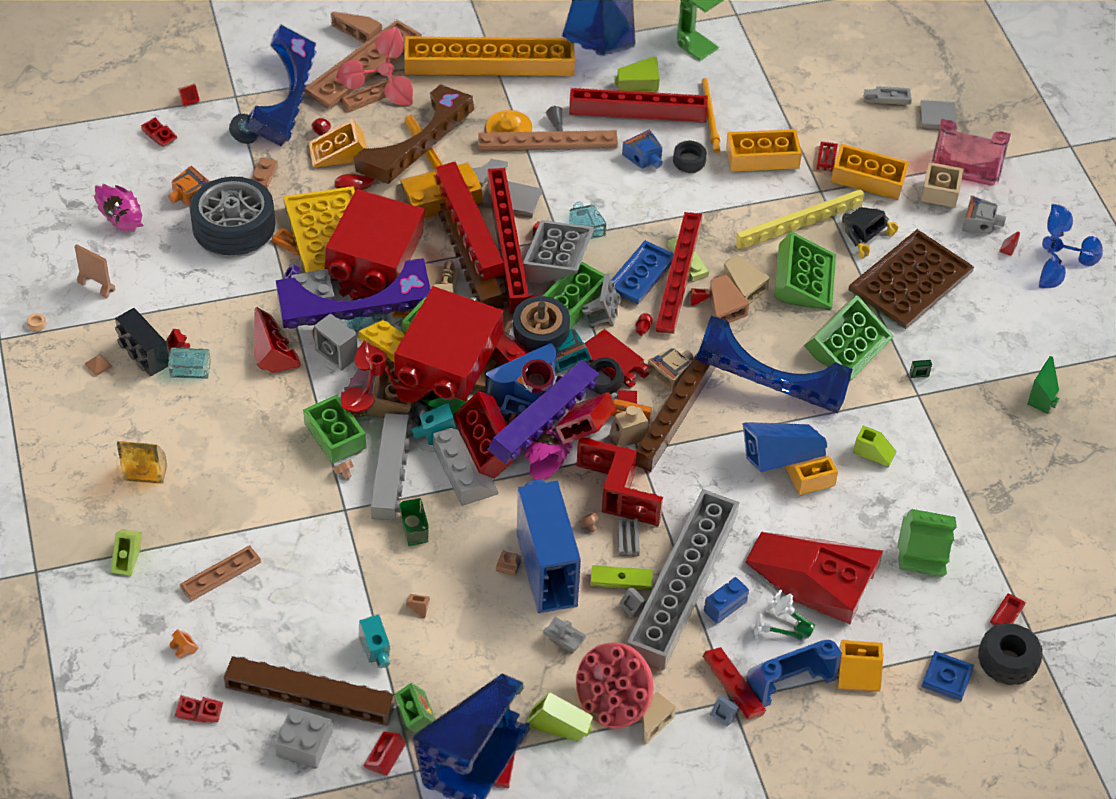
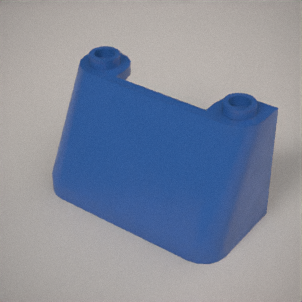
M822 640L750 668L747 672L746 681L763 706L766 707L771 705V694L776 692L774 685L776 682L806 671L809 672L812 679L816 678V676L824 678L826 684L835 681L842 652L834 641Z

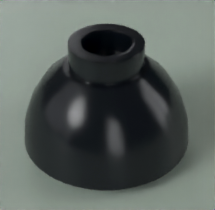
M417 401L413 407V417L411 419L420 426L422 424L420 415L430 411V409L423 402Z

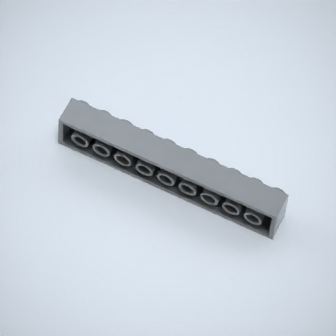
M704 489L701 490L627 641V645L639 652L647 664L665 670L738 516L740 502Z

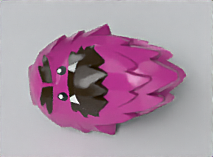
M107 184L95 186V195L93 196L98 205L97 207L112 225L121 231L131 230L135 232L137 227L143 226L140 204H138L137 198L134 197L131 190L128 191L118 185H115V188Z
M551 427L549 430L545 429L538 440H534L526 450L525 457L526 459L529 458V463L531 464L529 475H533L534 480L551 477L562 466L567 458V454H570L572 441L563 444L555 427Z

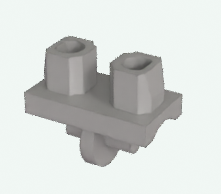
M554 617L549 626L543 630V634L549 637L550 641L559 643L571 654L586 639V635L573 628L571 622H564L557 617Z

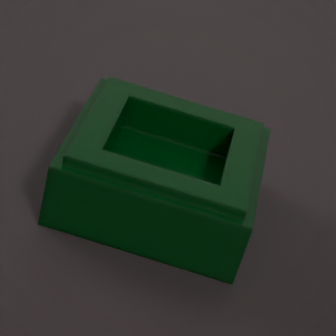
M931 360L912 361L910 377H929L932 367Z

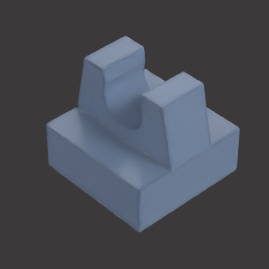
M720 696L717 698L710 715L725 726H728L736 716L739 707L725 697Z

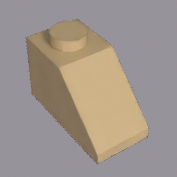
M658 692L653 694L650 707L642 717L643 742L646 744L675 718L676 706Z

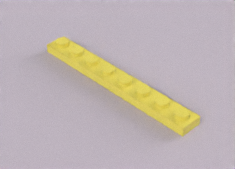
M859 189L738 232L735 245L740 250L807 225H812L821 220H826L835 215L843 214L849 210L857 209L862 206L864 193Z

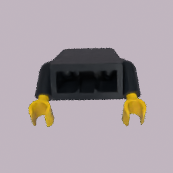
M859 207L851 214H843L842 222L845 223V232L855 247L858 246V256L860 258H864V252L867 255L870 253V247L862 244V242L867 243L886 227H888L886 233L889 236H894V233L897 232L898 224L895 222L890 223V219L885 215V211Z

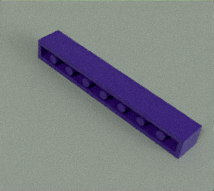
M581 360L493 438L487 450L505 465L511 459L513 461L516 460L521 454L522 449L527 450L532 444L533 439L538 440L543 434L544 429L549 430L554 424V420L557 419L559 421L564 416L566 410L570 411L577 400L581 401L588 390L591 392L596 387V379L599 373Z

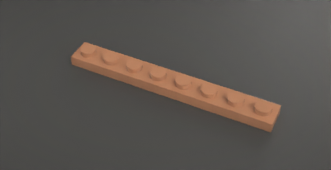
M617 130L478 133L479 151L618 148Z

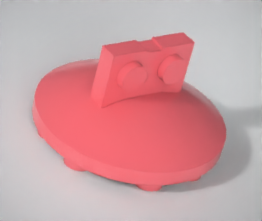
M610 642L594 647L583 657L576 674V691L583 710L588 714L595 712L599 715V721L594 717L592 718L593 720L608 728H623L639 721L650 707L654 690L652 674L645 659L635 649L626 644Z

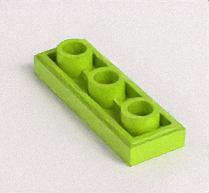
M592 565L590 586L652 590L653 569Z

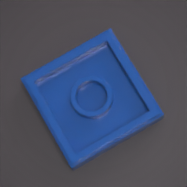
M934 651L921 687L962 702L974 665Z

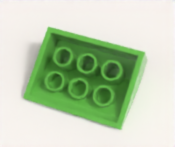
M791 231L779 243L774 297L790 305L831 310L833 305L836 254Z
M857 295L846 302L803 346L816 360L851 381L894 336Z

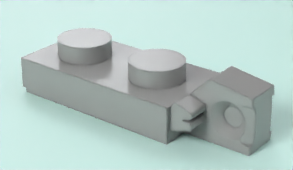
M877 86L876 89L872 90L864 89L863 101L870 103L911 105L912 101L910 88Z

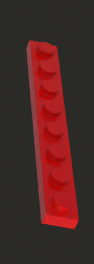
M684 212L655 327L656 332L675 333L703 219L702 213Z

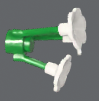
M780 590L765 611L768 612L775 607V616L779 617L785 613L797 620L794 626L796 632L770 627V624L763 623V613H759L754 628V639L758 638L761 631L780 633L802 640L803 637L808 639L815 628V624L803 618L795 611V608L791 606L793 603V596L791 594L783 596L780 600L782 593Z

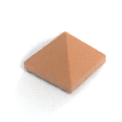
M101 354L85 363L95 376L112 367Z

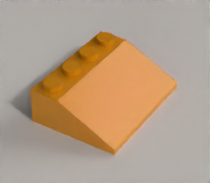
M468 162L457 165L475 203L480 204L483 202V195L477 175ZM435 171L400 180L408 204L424 208V218L438 215V212L441 211L440 203H444L446 200L445 197L442 198L440 195V186H436L433 175H436Z

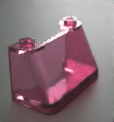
M941 119L931 163L964 169L963 180L992 186L996 185L1000 180L1011 133L998 131L993 133L991 139L957 132L955 122Z

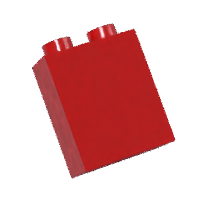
M356 189L325 248V269H328L329 274L337 280L357 282L366 285L374 291L386 289L399 276L405 261L411 260L423 235L425 209Z
M432 286L394 352L395 377H398L403 384L410 387L421 385L432 389L443 399L451 400L457 398L466 402L503 334V310Z

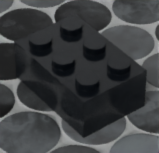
M135 308L115 318V330L118 334L117 342L119 346L128 351L130 358L138 362L143 372L146 371L150 376H153L170 366L166 341Z

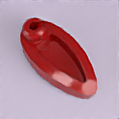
M344 174L335 179L334 186L336 189L353 186L354 190H364L371 187L375 179L366 175Z

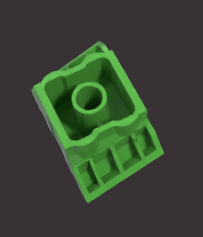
M916 509L908 511L907 516H903L897 544L899 549V569L940 577L947 574L946 564L950 562L949 554L954 541L953 531L957 528L956 517Z

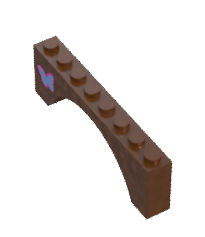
M440 84L430 92L432 108L435 110L431 122L421 132L403 142L380 148H364L353 157L356 172L389 184L475 110L473 96Z

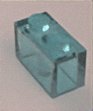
M171 348L168 363L171 378L208 379L211 364L209 349Z

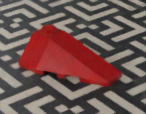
M503 331L491 356L499 366H502L533 350L524 347L515 337Z

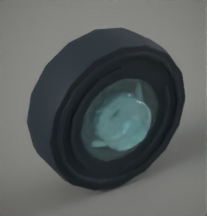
M238 114L233 117L229 124L231 136L240 143H252L257 140L260 134L261 127L259 122L249 114Z

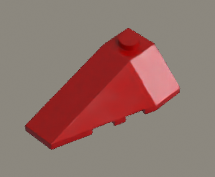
M256 307L254 309V356L257 366L271 373L299 368L301 363L294 349L290 350L288 347V339L279 333L281 329L273 316Z

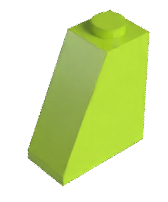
M657 56L618 68L617 76H614V86L618 87V91L659 92L660 78Z
M549 692L531 708L525 726L578 742L582 737L589 735L592 729L590 723L593 716Z

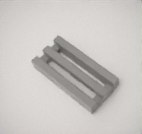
M618 519L619 556H639L638 519H634V521ZM622 527H626L627 551L623 549ZM630 527H634L635 551H632Z

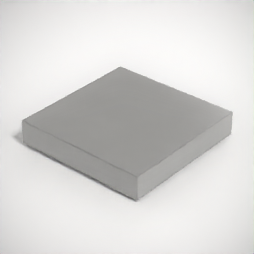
M920 101L922 128L956 130L955 102Z

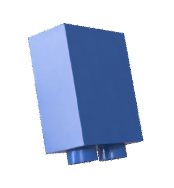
M532 480L525 484V486L518 487L517 539L537 612L539 614L578 607L581 558L558 480L551 482Z

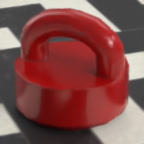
M317 118L311 124L313 131L319 136L326 134L331 128V123L324 118Z

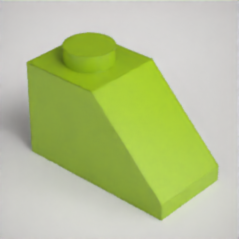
M122 529L115 533L111 573L132 575L140 553L142 532Z

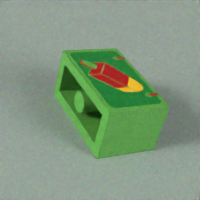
M411 682L395 693L408 729L422 736L438 725L424 690Z

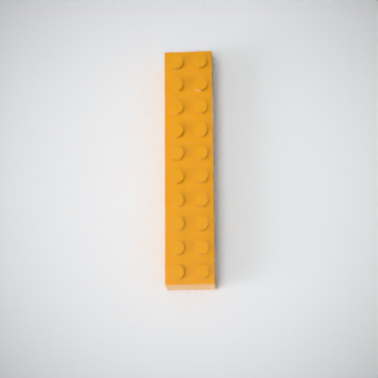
M405 36V75L574 76V38Z

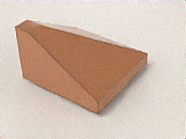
M410 594L406 606L421 617L426 618L430 597Z

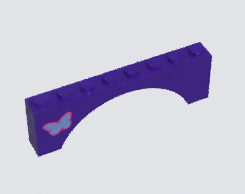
M424 258L405 261L401 273L391 285L371 297L355 301H336L320 297L305 289L295 278L276 280L283 329H294L303 325L314 326L329 314L340 320H352L362 316L387 315L395 311L406 312L414 309L427 297L431 290Z

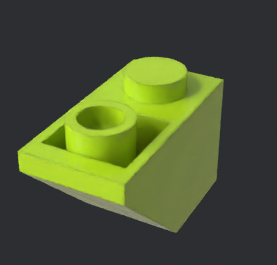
M863 425L856 438L853 453L889 467L896 454V450L880 431Z

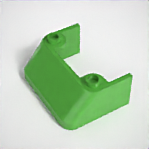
M680 0L677 44L699 61L717 51L719 46L695 30L697 8L706 13L724 0Z

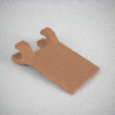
M76 244L74 248L79 268L77 282L84 286L86 284L85 279L87 278L102 284L100 294L108 298L109 290L114 292L115 285L110 283L106 259Z

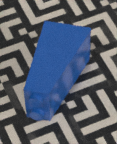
M742 423L746 459L760 472L826 456V438L809 424Z

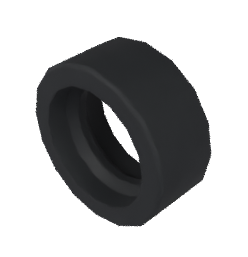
M688 140L678 143L673 153L675 167L687 173L700 171L706 163V148L697 141ZM692 153L699 158L696 160H686L680 155Z
M601 357L589 365L596 372L608 367L613 368L616 372L615 378L606 385L597 384L593 389L594 392L600 395L606 392L613 394L621 388L624 382V373L616 360L609 357Z

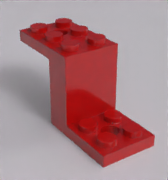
M580 438L577 446L576 466L608 474L603 487L601 512L631 520L638 519L639 522L659 527L663 497L654 493L650 494L637 489H630L635 476L637 451L627 447L612 445L611 443L596 441L591 438Z

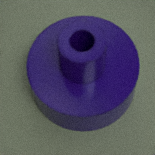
M291 264L284 274V279L291 278V275L300 274V267Z

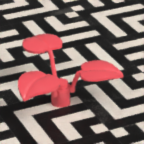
M393 27L382 32L377 37V51L380 54H386V62L381 63L378 69L363 71V65L360 61L351 60L339 68L336 80L346 88L358 89L365 82L364 74L379 72L382 76H389L390 84L384 88L385 96L389 101L398 105L413 104L412 83L404 76H397L392 80L394 66L388 56L398 58L402 54L404 43L400 30L397 27Z

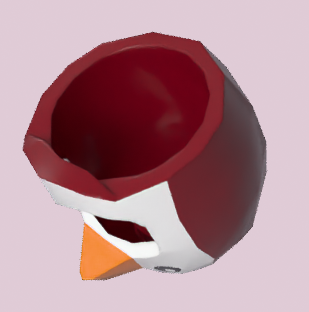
M534 359L524 364L521 376L517 379V382L523 384L531 393L541 394L552 387L555 373L551 365L545 360Z

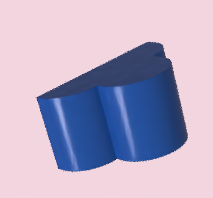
M552 343L547 344L486 372L485 394L493 396L499 407H502L506 395L532 403L535 402L544 393H531L523 384L517 382V379L521 376L524 364L534 359L545 360L551 365L555 373V347Z

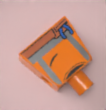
M191 165L172 180L173 192L168 194V199L172 204L181 200L186 206H190L195 192L210 181Z

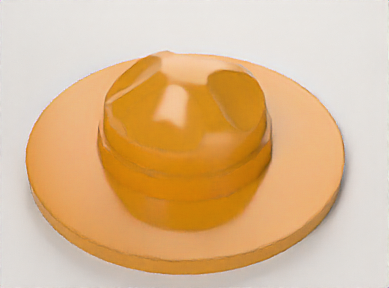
M504 110L493 114L488 119L486 131L487 133L532 132V122L521 112Z

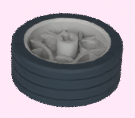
M235 176L219 178L203 185L195 192L191 199L189 208L193 235L201 246L213 253L222 255L249 253L265 245L275 231L276 221L273 197L264 185L253 179Z

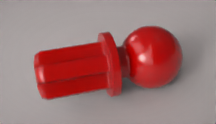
M643 313L639 316L635 330L639 336H643L650 329L653 322L650 314Z

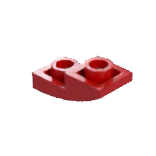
M156 117L141 125L142 131L160 146L164 147L177 139L174 132L167 125L163 126Z
M180 695L174 717L189 721L218 723L223 702L202 697V700H197Z

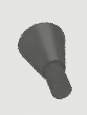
M551 106L546 111V116L556 131H563L562 108Z

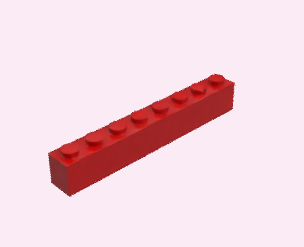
M570 88L569 115L706 122L708 95Z
M456 162L435 167L436 175H433L436 186H440V195L446 199V208L452 212V221L457 223V230L459 235L463 236L465 248L470 250L469 256L471 261L476 263L475 269L477 274H481L484 281L505 275L504 262Z

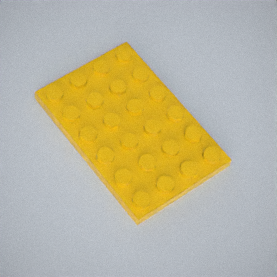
M353 186L283 196L284 206L304 273L325 270V248L355 192Z

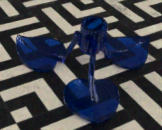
M1051 204V211L1047 221V230L1051 236H1046L1042 241L1043 248L1048 250L1047 252L1051 253L1053 257L1046 261L1042 269L1039 288L1057 287L1065 279L1066 269L1063 265H1060L1062 260L1055 252H1059L1063 248L1080 252L1078 260L1084 266L1095 265L1103 255L1102 243L1094 236L1086 237L1082 241L1081 248L1063 244L1059 237H1062L1064 232L1071 230L1073 217L1067 208L1058 204Z

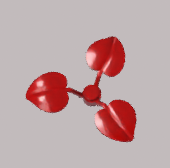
M364 340L356 352L355 365L362 371L370 370L367 388L365 391L361 387H350L345 390L341 397L342 408L349 412H362L369 409L375 400L374 396L368 393L373 375L381 376L384 372L388 374L394 387L397 388V397L404 402L418 401L426 396L431 389L421 385L410 387L399 381L398 385L389 370V366L385 365L386 354L381 349L372 346Z

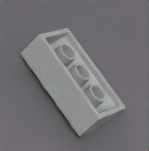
M449 428L433 433V448L461 506L498 495V490L492 478L478 472L459 430Z

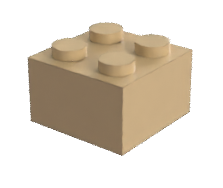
M929 162L921 201L956 208L964 169Z

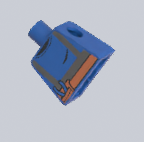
M650 129L623 142L622 155L639 168L652 165L657 169L662 165V146Z

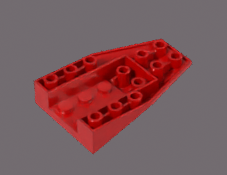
M761 531L745 563L777 589L781 590L786 596L791 594L794 602L851 624L858 610L860 599L870 579L874 578L879 568L883 551L824 539Z

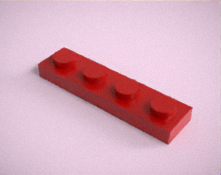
M720 647L705 651L702 657L746 719L763 716L766 712L765 707L724 650Z

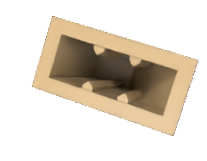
M738 254L725 262L724 275H728L750 304L768 290L770 277Z

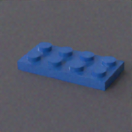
M644 240L611 279V281H614L616 292L621 297L638 305L671 266L674 254Z

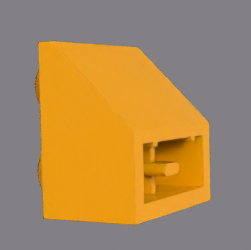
M822 456L785 466L799 496L836 485L838 470L829 456Z
M841 640L839 649L842 652L838 669V689L880 692L883 669V643Z

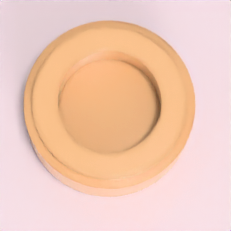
M40 313L30 315L27 318L28 328L34 332L43 330L47 325L45 316Z

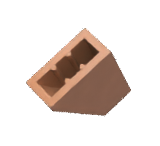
M727 274L711 280L709 294L714 326L716 328L748 316L750 303Z

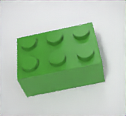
M338 394L303 409L305 426L332 464L367 448L366 433L351 412L342 408L341 398Z

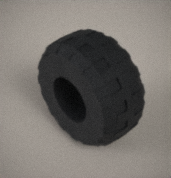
M1003 623L993 626L984 634L978 651L979 664L985 673L995 681L1007 685H1019L1031 680L1037 673L1041 665L1043 649L1037 636L1026 627L1018 624ZM1002 651H1012L1015 654H1017L1018 657H1010L1004 654Z

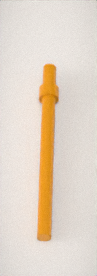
M703 78L701 80L703 94L708 95L707 117L710 128V143L713 145L714 153H719L721 151L719 144L721 141L720 135L717 133L708 79Z

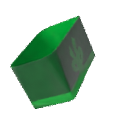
M416 498L402 501L399 504L400 516L408 546L428 542L429 525L422 499ZM408 516H416L419 518V524L410 527L405 523V520Z

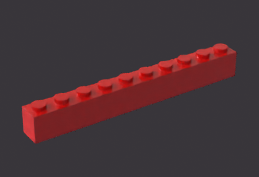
M493 168L487 169V186L499 253L504 262L505 275L503 277L510 314H512L521 302L529 298L506 169Z

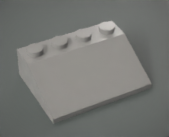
M541 220L523 262L526 281L545 283L577 274L594 232V227Z

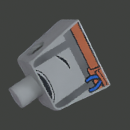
M971 195L962 231L990 234L993 225L1004 227L1006 216L996 214L997 204Z

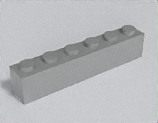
M385 413L371 502V519L395 521L396 513H400L399 504L401 501H398V498L403 495V485L400 484L401 481H405L403 465L407 466L408 454H405V450H409L410 438L407 437L412 433V423H409L408 415Z

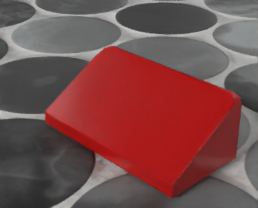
M383 732L363 766L376 773L388 776L404 749L406 741L400 733Z

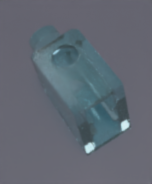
M580 201L574 203L573 208L569 210V224L594 227L591 239L606 236V221L594 205L584 206Z

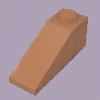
M331 12V26L363 44L382 31V24L368 16Z

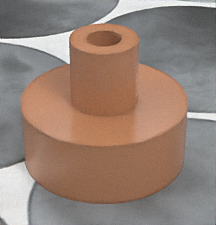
M350 459L333 467L335 474L342 473L344 479L352 476L349 469L354 467Z
M593 512L579 519L578 523L581 528L587 526L591 533L597 530L594 522L598 521L599 518L596 512Z

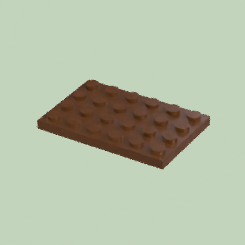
M916 229L849 285L848 290L907 329L971 274L974 266Z

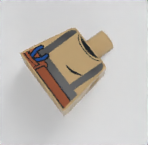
M670 348L648 359L650 369L647 372L672 392L694 356L689 350L681 354L675 348Z

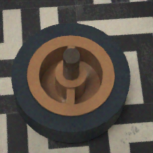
M536 296L524 300L515 309L513 314V333L517 341L524 347L536 350L552 343L557 348L568 338L570 314L565 305L560 301L547 296Z

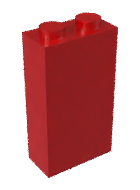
M609 392L575 404L555 428L563 444L600 430L616 410Z

